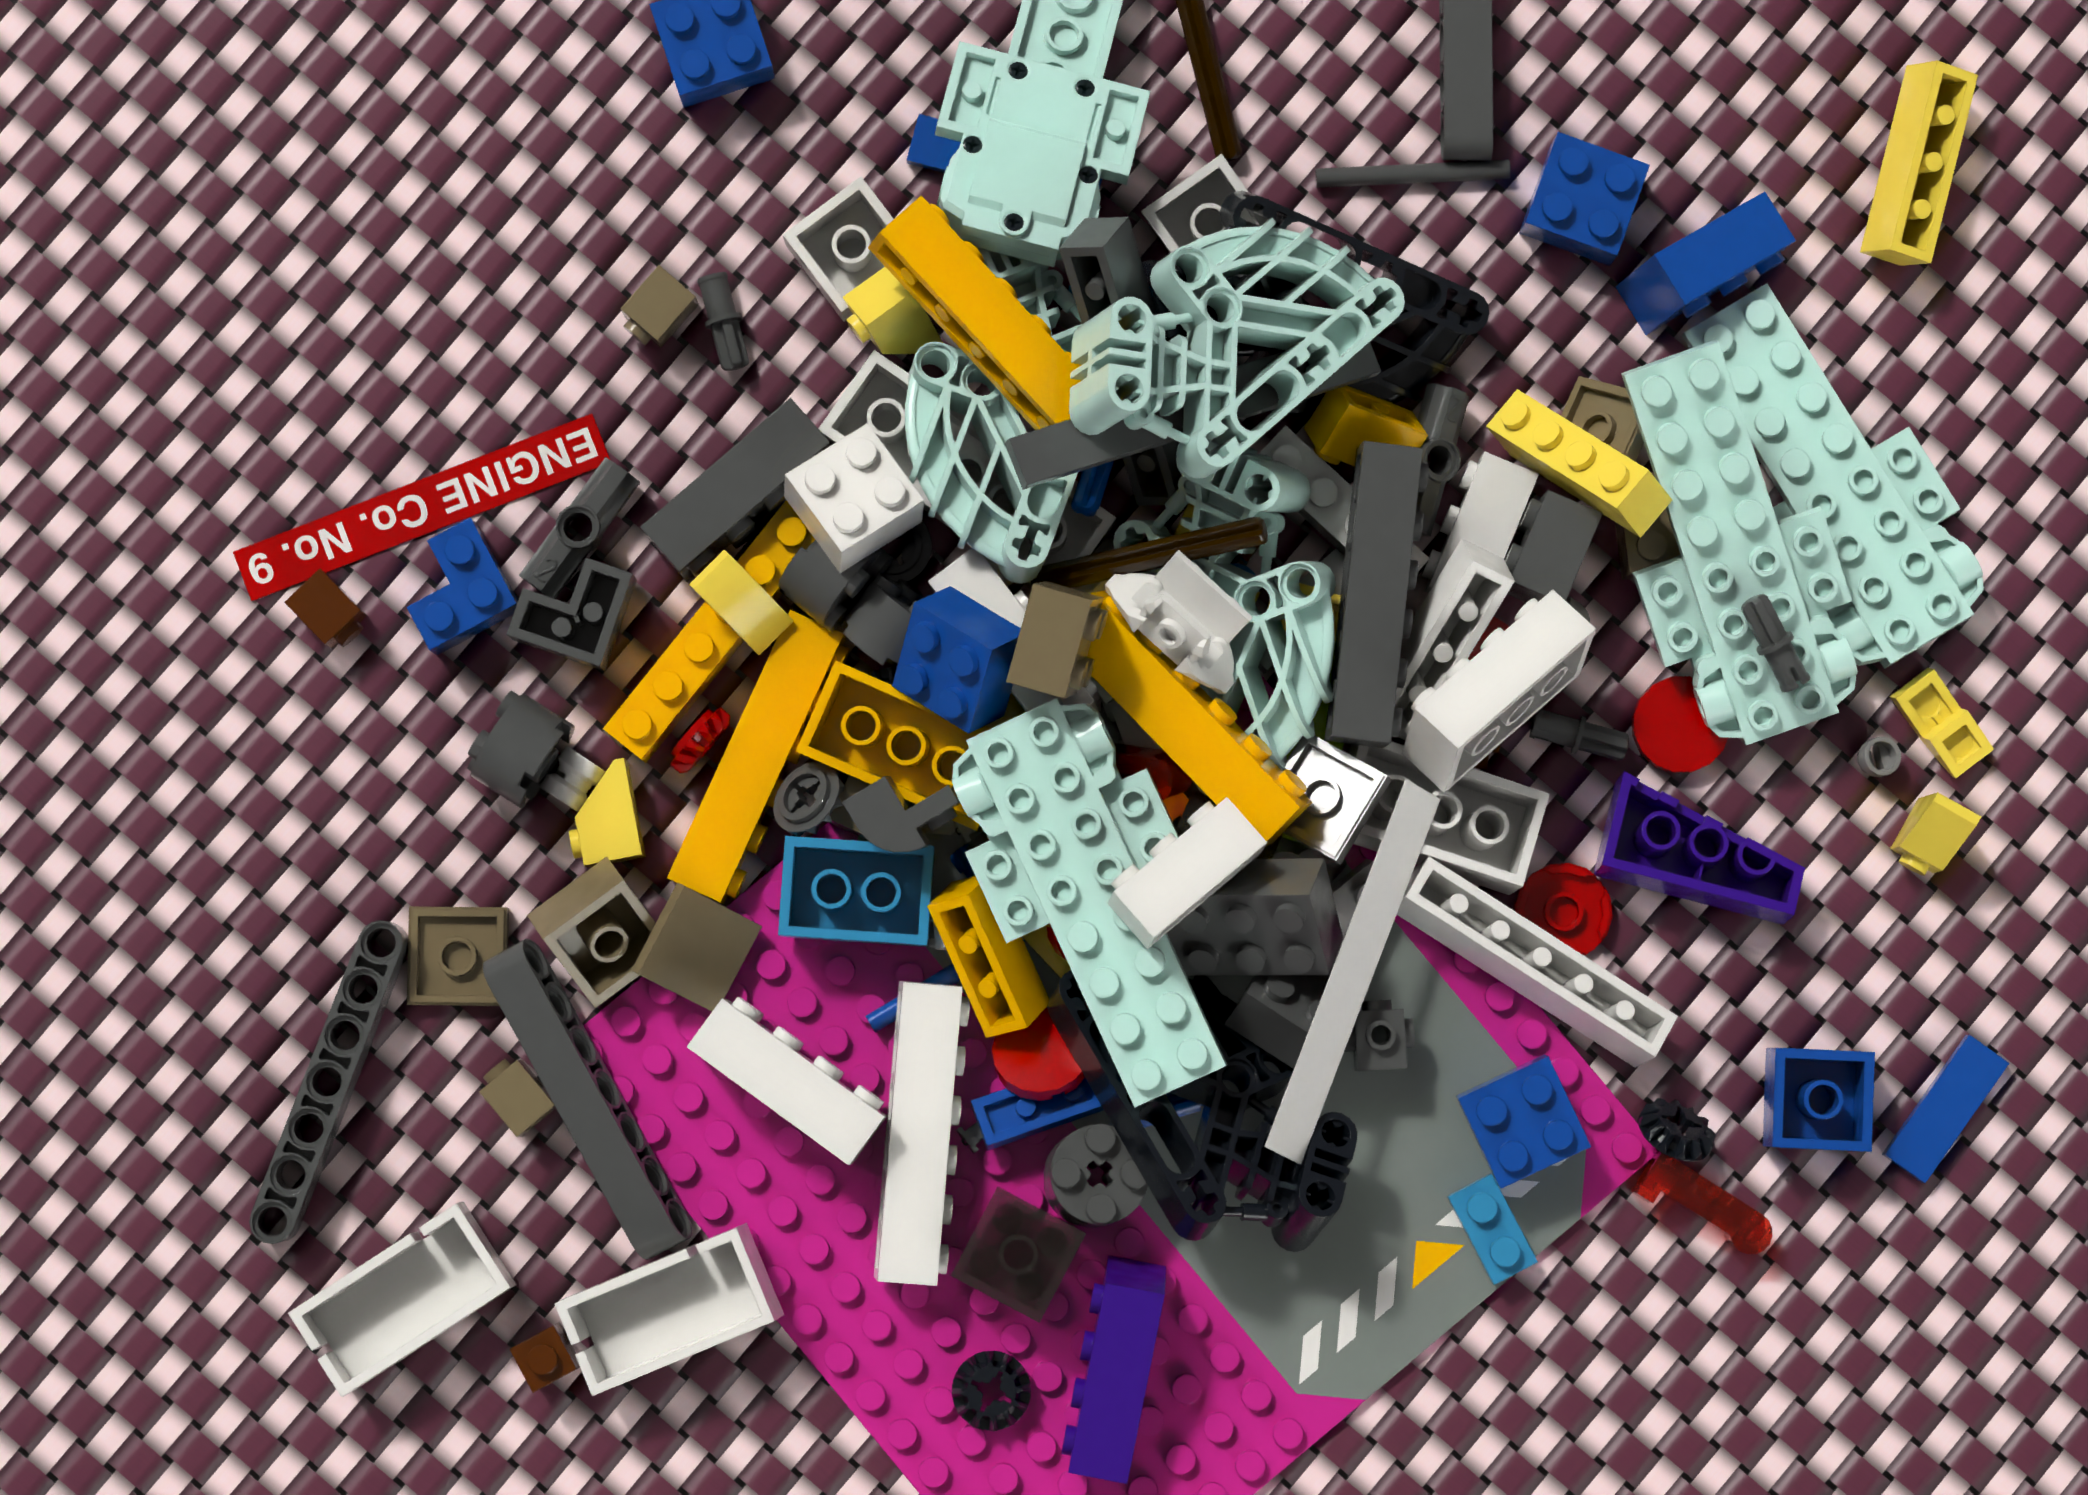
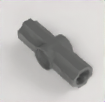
M1434 383L1427 384L1418 415V421L1428 434V437L1421 446L1423 448L1421 462L1428 463V454H1430L1431 458L1425 492H1418L1416 511H1421L1424 514L1421 536H1431L1445 483L1451 480L1460 468L1461 457L1456 444L1469 401V396L1466 395V392L1454 387Z
M605 457L571 505L559 513L556 525L519 576L544 595L556 599L588 554L600 545L604 532L640 485V481L615 462ZM578 517L590 519L592 522V532L589 537L582 541L569 539L567 528L572 520Z

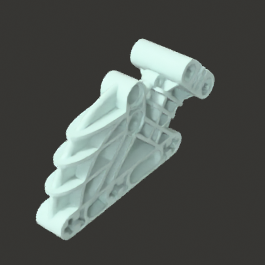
M1271 218L1259 227L1233 228L1201 237L1188 245L1176 249L1157 262L1152 268L1150 275L1151 286L1170 312L1153 315L1148 305L1141 299L1124 297L1079 326L1074 332L1071 363L1080 364L1081 366L1071 372L1070 379L1081 381L1070 388V419L1074 427L1087 435H1097L1124 419V423L1129 429L1138 430L1144 428L1163 439L1170 437L1180 442L1176 456L1181 470L1193 478H1205L1237 459L1399 317L1405 304L1404 294L1400 286L1393 280L1388 278L1374 279L1356 262L1347 257L1346 255L1351 251L1347 245L1337 250L1320 240L1309 237L1314 232L1310 226L1300 233L1281 228H1272L1276 221ZM1175 265L1184 271L1187 282L1178 277ZM1236 275H1249L1235 288L1225 278ZM1264 275L1297 284L1280 300L1243 295L1246 290ZM1306 290H1309L1333 309L1292 302ZM1373 303L1375 308L1372 310L1371 315L1367 316L1362 310ZM1207 305L1215 310L1218 322L1213 320L1208 314ZM1180 324L1187 332V338L1177 335L1169 341L1165 340V331L1175 329L1176 325ZM1238 343L1285 350L1236 392ZM1305 361H1308L1310 365L1306 368V372L1301 374L1296 368ZM1263 383L1270 384L1278 394L1279 401L1277 407L1251 431L1245 429L1237 418L1239 405ZM1184 405L1183 433L1173 428V423L1154 413L1159 411L1161 416H1169ZM1215 439L1220 445L1207 454L1205 449L1208 447L1209 442Z
M976 247L983 256L984 264L997 278L1006 280L1016 291L1018 301L1031 315L1034 314L1040 317L1048 325L1050 331L1056 326L1060 317L1058 307L1050 310L1046 308L1051 304L1052 300L1067 314L1071 312L1081 322L1074 296L1062 284L1063 277L1057 270H1048L1049 266ZM1082 324L1051 337L1064 351L1071 352L1074 332ZM936 341L926 343L916 352L908 377L909 383L905 402V431L913 466L909 480L911 483H914L916 477L918 478L924 493L931 503L928 516L934 518L937 511L943 521L960 537L958 548L964 549L965 543H967L974 550L997 563L1000 572L1009 581L1019 584L1030 582L1037 577L1045 562L1078 472L1022 490L1005 446V442L1009 438L1027 433L1015 407L961 349ZM928 364L936 365L944 372V376L939 378L930 377L924 373L922 366ZM972 382L983 383L990 390V394L984 396L976 395L969 389L968 384ZM950 410L966 415L956 442H954L951 430ZM970 421L990 459L980 487L970 477L958 454ZM993 469H995L1015 510L1013 516L1003 511L984 494ZM1025 537L1034 539L1027 555V561L1018 558L1019 549Z
M1215 439L1211 440L1205 449L1206 453L1208 454L1220 444ZM1251 447L1232 463L1205 478L1188 476L1181 470L1177 462V468L1182 477L1178 481V489L1164 504L1166 509L1155 521L1130 520L1120 525L1114 535V549L1138 544L1137 542L1144 539L1143 534H1146L1148 541L1173 536L1164 525L1173 514L1177 516L1188 503L1194 505L1193 517H1181L1180 525L1189 529L1190 532L1252 517L1264 519L1268 532V541L1259 547V556H1262L1260 575L1255 576L1230 564L1238 553L1253 554L1257 549L1256 547L1192 560L1211 580L1229 596L1233 597L1253 617L1230 642L1234 658L1233 676L1235 684L1226 694H1217L1214 690L1202 684L1200 687L1213 700L1215 698L1223 700L1232 708L1236 715L1244 697H1246L1254 722L1244 732L1247 735L1250 733L1255 734L1262 739L1272 751V755L1269 758L1281 770L1285 769L1286 755L1294 748L1301 737L1304 736L1306 739L1314 737L1313 718L1322 700L1325 704L1333 701L1329 677L1335 644L1334 615L1331 596L1336 586L1335 575L1331 568L1317 561H1296L1271 570L1272 557H1276L1278 534L1285 527V519L1280 513L1297 512L1305 507L1311 494L1310 482L1299 470L1280 461H1270L1272 457L1257 454L1258 451ZM1162 568L1140 573L1156 575ZM1307 570L1313 575L1315 581L1314 590L1309 596H1305L1299 587L1300 577ZM1261 588H1264L1270 596L1269 608L1263 614L1258 611L1255 605L1256 594ZM1283 619L1286 621V634L1281 623ZM1266 647L1278 677L1276 688L1270 700L1258 668Z

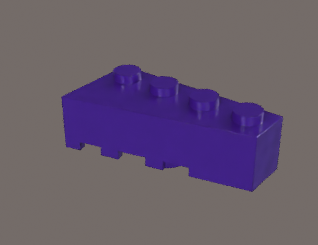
M1626 771L1617 779L1607 814L1594 875L1782 925L1795 915L1805 867L1749 837L1745 839L1723 827V823L1708 815L1702 816L1680 804V800L1663 791L1658 792L1639 782V778Z
M1108 1255L1103 1284L1094 1283L1089 1313L1097 1314L1094 1332L1085 1330L1080 1360L1088 1361L1085 1379H1075L1070 1406L1079 1409L1076 1426L1066 1425L1061 1454L1070 1456L1068 1473L1124 1484L1128 1483L1165 1297L1166 1266Z

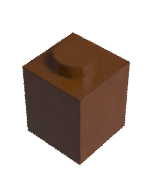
M322 569L317 570L284 602L331 649L338 643L345 647L352 642L363 630L364 627L360 622L367 616Z
M560 1322L510 1348L532 1393L580 1368L575 1356L576 1352L570 1344Z

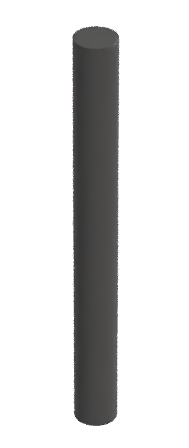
M1509 159L1315 169L1316 188L1510 179Z

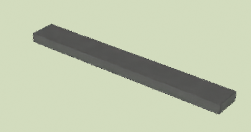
M1370 342L1305 399L1377 376L1381 369ZM1282 352L1237 366L1236 392ZM1305 361L1296 369L1303 374L1310 364L1308 361ZM1263 383L1238 407V421L1275 409L1279 401L1275 388L1270 384ZM1184 405L1169 416H1161L1159 411L1154 413L1173 423V428L1183 433ZM1071 419L1009 438L1005 442V446L1022 490L1176 440L1170 437L1163 439L1144 428L1138 430L1129 429L1125 425L1124 419L1097 435H1087L1074 427Z

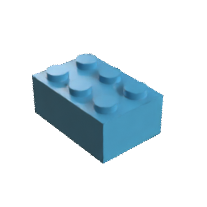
M785 836L778 936L929 947L931 914L927 906L932 901L935 847L929 845L916 851L891 852L881 849L869 841Z

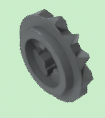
M819 761L806 763L791 772L779 787L774 800L773 812L778 825L785 831L800 837L805 832L817 834L820 823L823 821L832 823L830 814L833 809L843 806L839 795L846 788L839 779L840 773ZM806 792L810 795L813 794L816 800L810 807L806 802L807 798L804 796Z

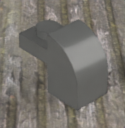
M891 776L882 777L842 802L860 833L870 843L891 852L916 851L931 845L921 827L928 824L930 829L934 831L958 816L954 807L961 804L953 785H947L909 808Z

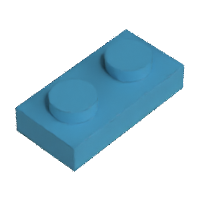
M1488 1174L1447 1196L1493 1285L1538 1262L1492 1174Z

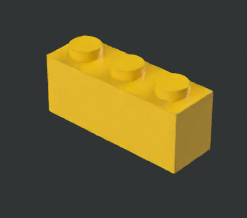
M976 876L951 882L927 907L985 1037L989 1038L1028 1028L1048 1006L1049 997L1022 937L1006 944Z

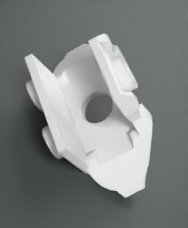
M1180 550L1172 556L1156 575L1145 573L1114 574L1105 584L1106 593L1112 598L1132 632L1134 633L1138 629L1177 665L1175 668L1176 672L1214 690L1217 694H1226L1235 684L1233 676L1234 658L1230 642L1253 617Z

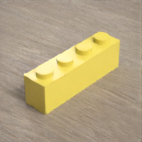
M1938 60L1906 66L1860 253L1899 266L1928 264L1932 262L1976 86L1977 74Z
M1518 389L1486 425L1510 456L1640 538L1672 501L1671 497L1647 468Z

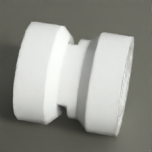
M566 746L558 757V770L556 773L547 774L539 787L579 812L588 798L586 793L592 786L598 784L606 771Z

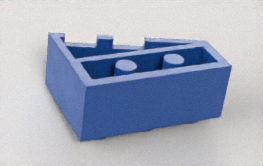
M1764 191L1657 252L1620 282L1616 289L1647 336L1683 313L1688 318L1712 303L1709 297L1720 291L1724 297L1737 290L1749 281L1745 275L1756 269L1760 275H1763L1785 260L1781 252L1796 240Z

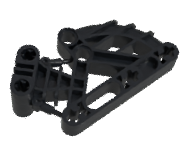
M1237 191L1227 196L1221 205L1220 218L1225 227L1224 230L1239 227H1259V225L1240 217L1241 212L1245 208L1267 218V221L1273 218L1276 224L1272 228L1286 229L1291 223L1299 221L1333 236L1339 241L1341 248L1346 245L1350 248L1351 251L1346 256L1359 266L1361 261L1383 270L1380 278H1388L1400 286L1404 294V308L1399 317L1387 327L1415 315L1423 318L1418 327L1400 345L1380 336L1373 338V341L1391 348L1393 351L1377 360L1381 369L1377 376L1347 386L1393 404L1407 397L1418 401L1420 396L1414 392L1426 385L1440 371L1450 374L1452 368L1446 365L1456 355L1468 335L1475 334L1483 329L1488 321V303L1477 292L1251 192ZM1144 261L1142 265L1156 313H1168L1170 311L1151 286V271L1159 261ZM1176 266L1175 269L1178 277L1187 282L1184 271ZM1236 275L1225 278L1235 288L1249 275ZM1264 275L1246 290L1243 295L1280 300L1296 284L1284 279ZM1301 296L1292 303L1303 304ZM1446 299L1466 307L1464 316L1462 317L1453 311L1443 308ZM1372 303L1362 311L1369 316L1375 307ZM1207 305L1208 314L1213 320L1218 322L1215 310ZM1330 305L1323 307L1333 309ZM1180 324L1176 325L1175 329L1165 331V340L1169 341L1177 335L1187 338V332ZM1238 343L1237 357L1253 356L1254 352H1259L1256 358L1258 360L1285 350ZM1326 392L1304 399L1288 415L1311 418Z
M1070 970L1065 973L1048 1000L1047 1010L1049 1016L1175 1232L1186 1240L1197 1241L1209 1235L1222 1216L1240 1217L1241 1221H1262L1265 1226L1271 1227L1274 1240L1287 1251L1298 1252L1310 1246L1339 1210L1347 1184L1343 1181L1350 1172V1168H1347V1166L1353 1159L1358 1133L1351 1119L1337 1112L1325 1113L1318 1118L1301 1165L1264 1147L1269 1133H1266L1268 1124L1273 1125L1278 1109L1273 1105L1269 1108L1262 1102L1276 1096L1285 1088L1290 1081L1294 1069L1226 1026L1225 1022L1237 1003L1221 994L1206 975L1194 976V980L1189 978L1188 980L1226 1060L1227 1066L1168 1092L1204 1105L1196 1138L1193 1141L1166 1094L1134 1108L1072 971ZM1264 1061L1275 1064L1280 1073L1270 1071L1265 1066ZM1222 1080L1234 1083L1240 1093L1227 1089ZM1252 1107L1264 1116L1263 1120L1266 1122H1260L1255 1131L1240 1130L1246 1109ZM1141 1120L1148 1121L1155 1127L1181 1174L1171 1171L1166 1166L1142 1125ZM1228 1181L1237 1187L1235 1198L1242 1201L1246 1194H1249L1257 1199L1258 1202L1241 1203L1240 1207L1226 1206L1227 1201L1224 1195L1226 1182Z

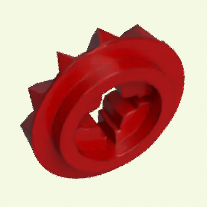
M722 707L714 713L710 709L707 710L691 726L672 750L671 755L675 758L672 760L670 767L682 774L689 772L692 767L696 766L725 733V730L730 725V715Z

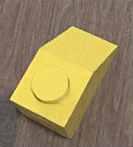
M886 267L842 297L852 313L846 321L854 334L862 343L870 339L882 354H916L918 349L926 343L934 341L943 343L925 309Z
M625 758L613 760L575 816L577 829L569 830L574 859L582 858L585 867H593L605 857H608L611 863L646 857L629 764Z
M1938 792L1918 798L1890 849L1901 855L1898 861L1901 865L1917 874L1925 876L1927 870L1932 873L1943 871L1977 826L1981 816Z

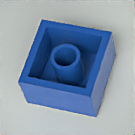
M660 0L649 4L683 108L775 79L773 66L751 0Z
M1558 132L1550 145L1519 234L1610 266L1618 256L1650 165Z
M951 586L914 602L892 687L969 734L1005 715L1013 684L1006 682L1021 628Z
M1766 1048L1763 1146L1872 1152L1875 1052Z
M1545 1054L1456 1095L1459 1105L1500 1189L1591 1147L1550 1058Z

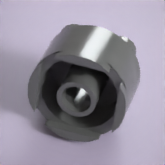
M815 540L806 550L801 547L792 558L779 580L778 587L781 588L779 591L821 626L833 632L838 628L872 578H876L879 572L884 573L887 570L893 557L883 548H880L847 570L839 573Z
M879 572L876 578L873 577L839 626L845 629L843 632L845 636L881 665L887 662L895 666L899 662L914 602L921 600L923 594L902 579L896 582L884 573Z
M510 691L496 711L495 715L500 719L492 731L489 733L486 730H482L471 745L468 755L472 759L467 769L471 771L470 776L519 808L525 807L526 797L532 800L541 788L539 786L546 775L551 774L557 766L560 755L556 746L560 739L569 744L575 726L526 694L519 696L515 692Z
M1107 1124L1088 1125L1075 1130L1053 1147L1045 1162L1044 1189L1046 1198L1052 1209L1062 1219L1073 1225L1089 1228L1111 1225L1131 1214L1139 1206L1147 1191L1148 1185L1114 1126ZM1087 1166L1091 1169L1099 1166L1104 1171L1101 1179L1105 1185L1101 1183L1093 1187L1089 1185L1087 1179L1091 1173Z

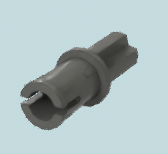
M717 272L699 278L697 283L700 286L708 316L705 327L712 331L721 368L724 371H734L749 364L739 324L743 317L741 313H736L727 280V272Z
M1760 594L1748 599L1741 606V611L1759 644L1756 651L1767 659L1780 685V690L1788 692L1798 688L1797 681H1800L1803 685L1807 683L1811 677L1806 672L1791 643L1794 636L1791 631H1785L1768 596Z
M1543 708L1535 713L1529 737L1533 739L1538 738L1570 747L1573 754L1581 750L1616 761L1623 760L1629 745V735L1627 733L1586 722V716L1581 715L1578 720L1543 710Z

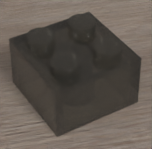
M997 1186L951 1276L1040 1323L1086 1232L1014 1193Z

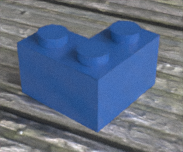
M471 517L427 540L450 584L407 606L428 649L435 655L445 652L512 616L518 603L516 595L480 528Z

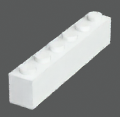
M1430 856L1414 867L1396 915L1636 1068L1656 1057L1676 1021L1677 1015Z
M899 981L874 1265V1278L878 1282L937 1286L938 1274L947 1273L949 1247L947 1244H941L942 1224H951L953 1196L945 1195L946 1176L955 1175L957 1163V1146L949 1145L951 1125H959L961 1116V1096L953 1095L955 1076H963L966 1056L965 1046H958L959 1026L967 1027L970 1011V1001L968 997L962 996L963 987Z

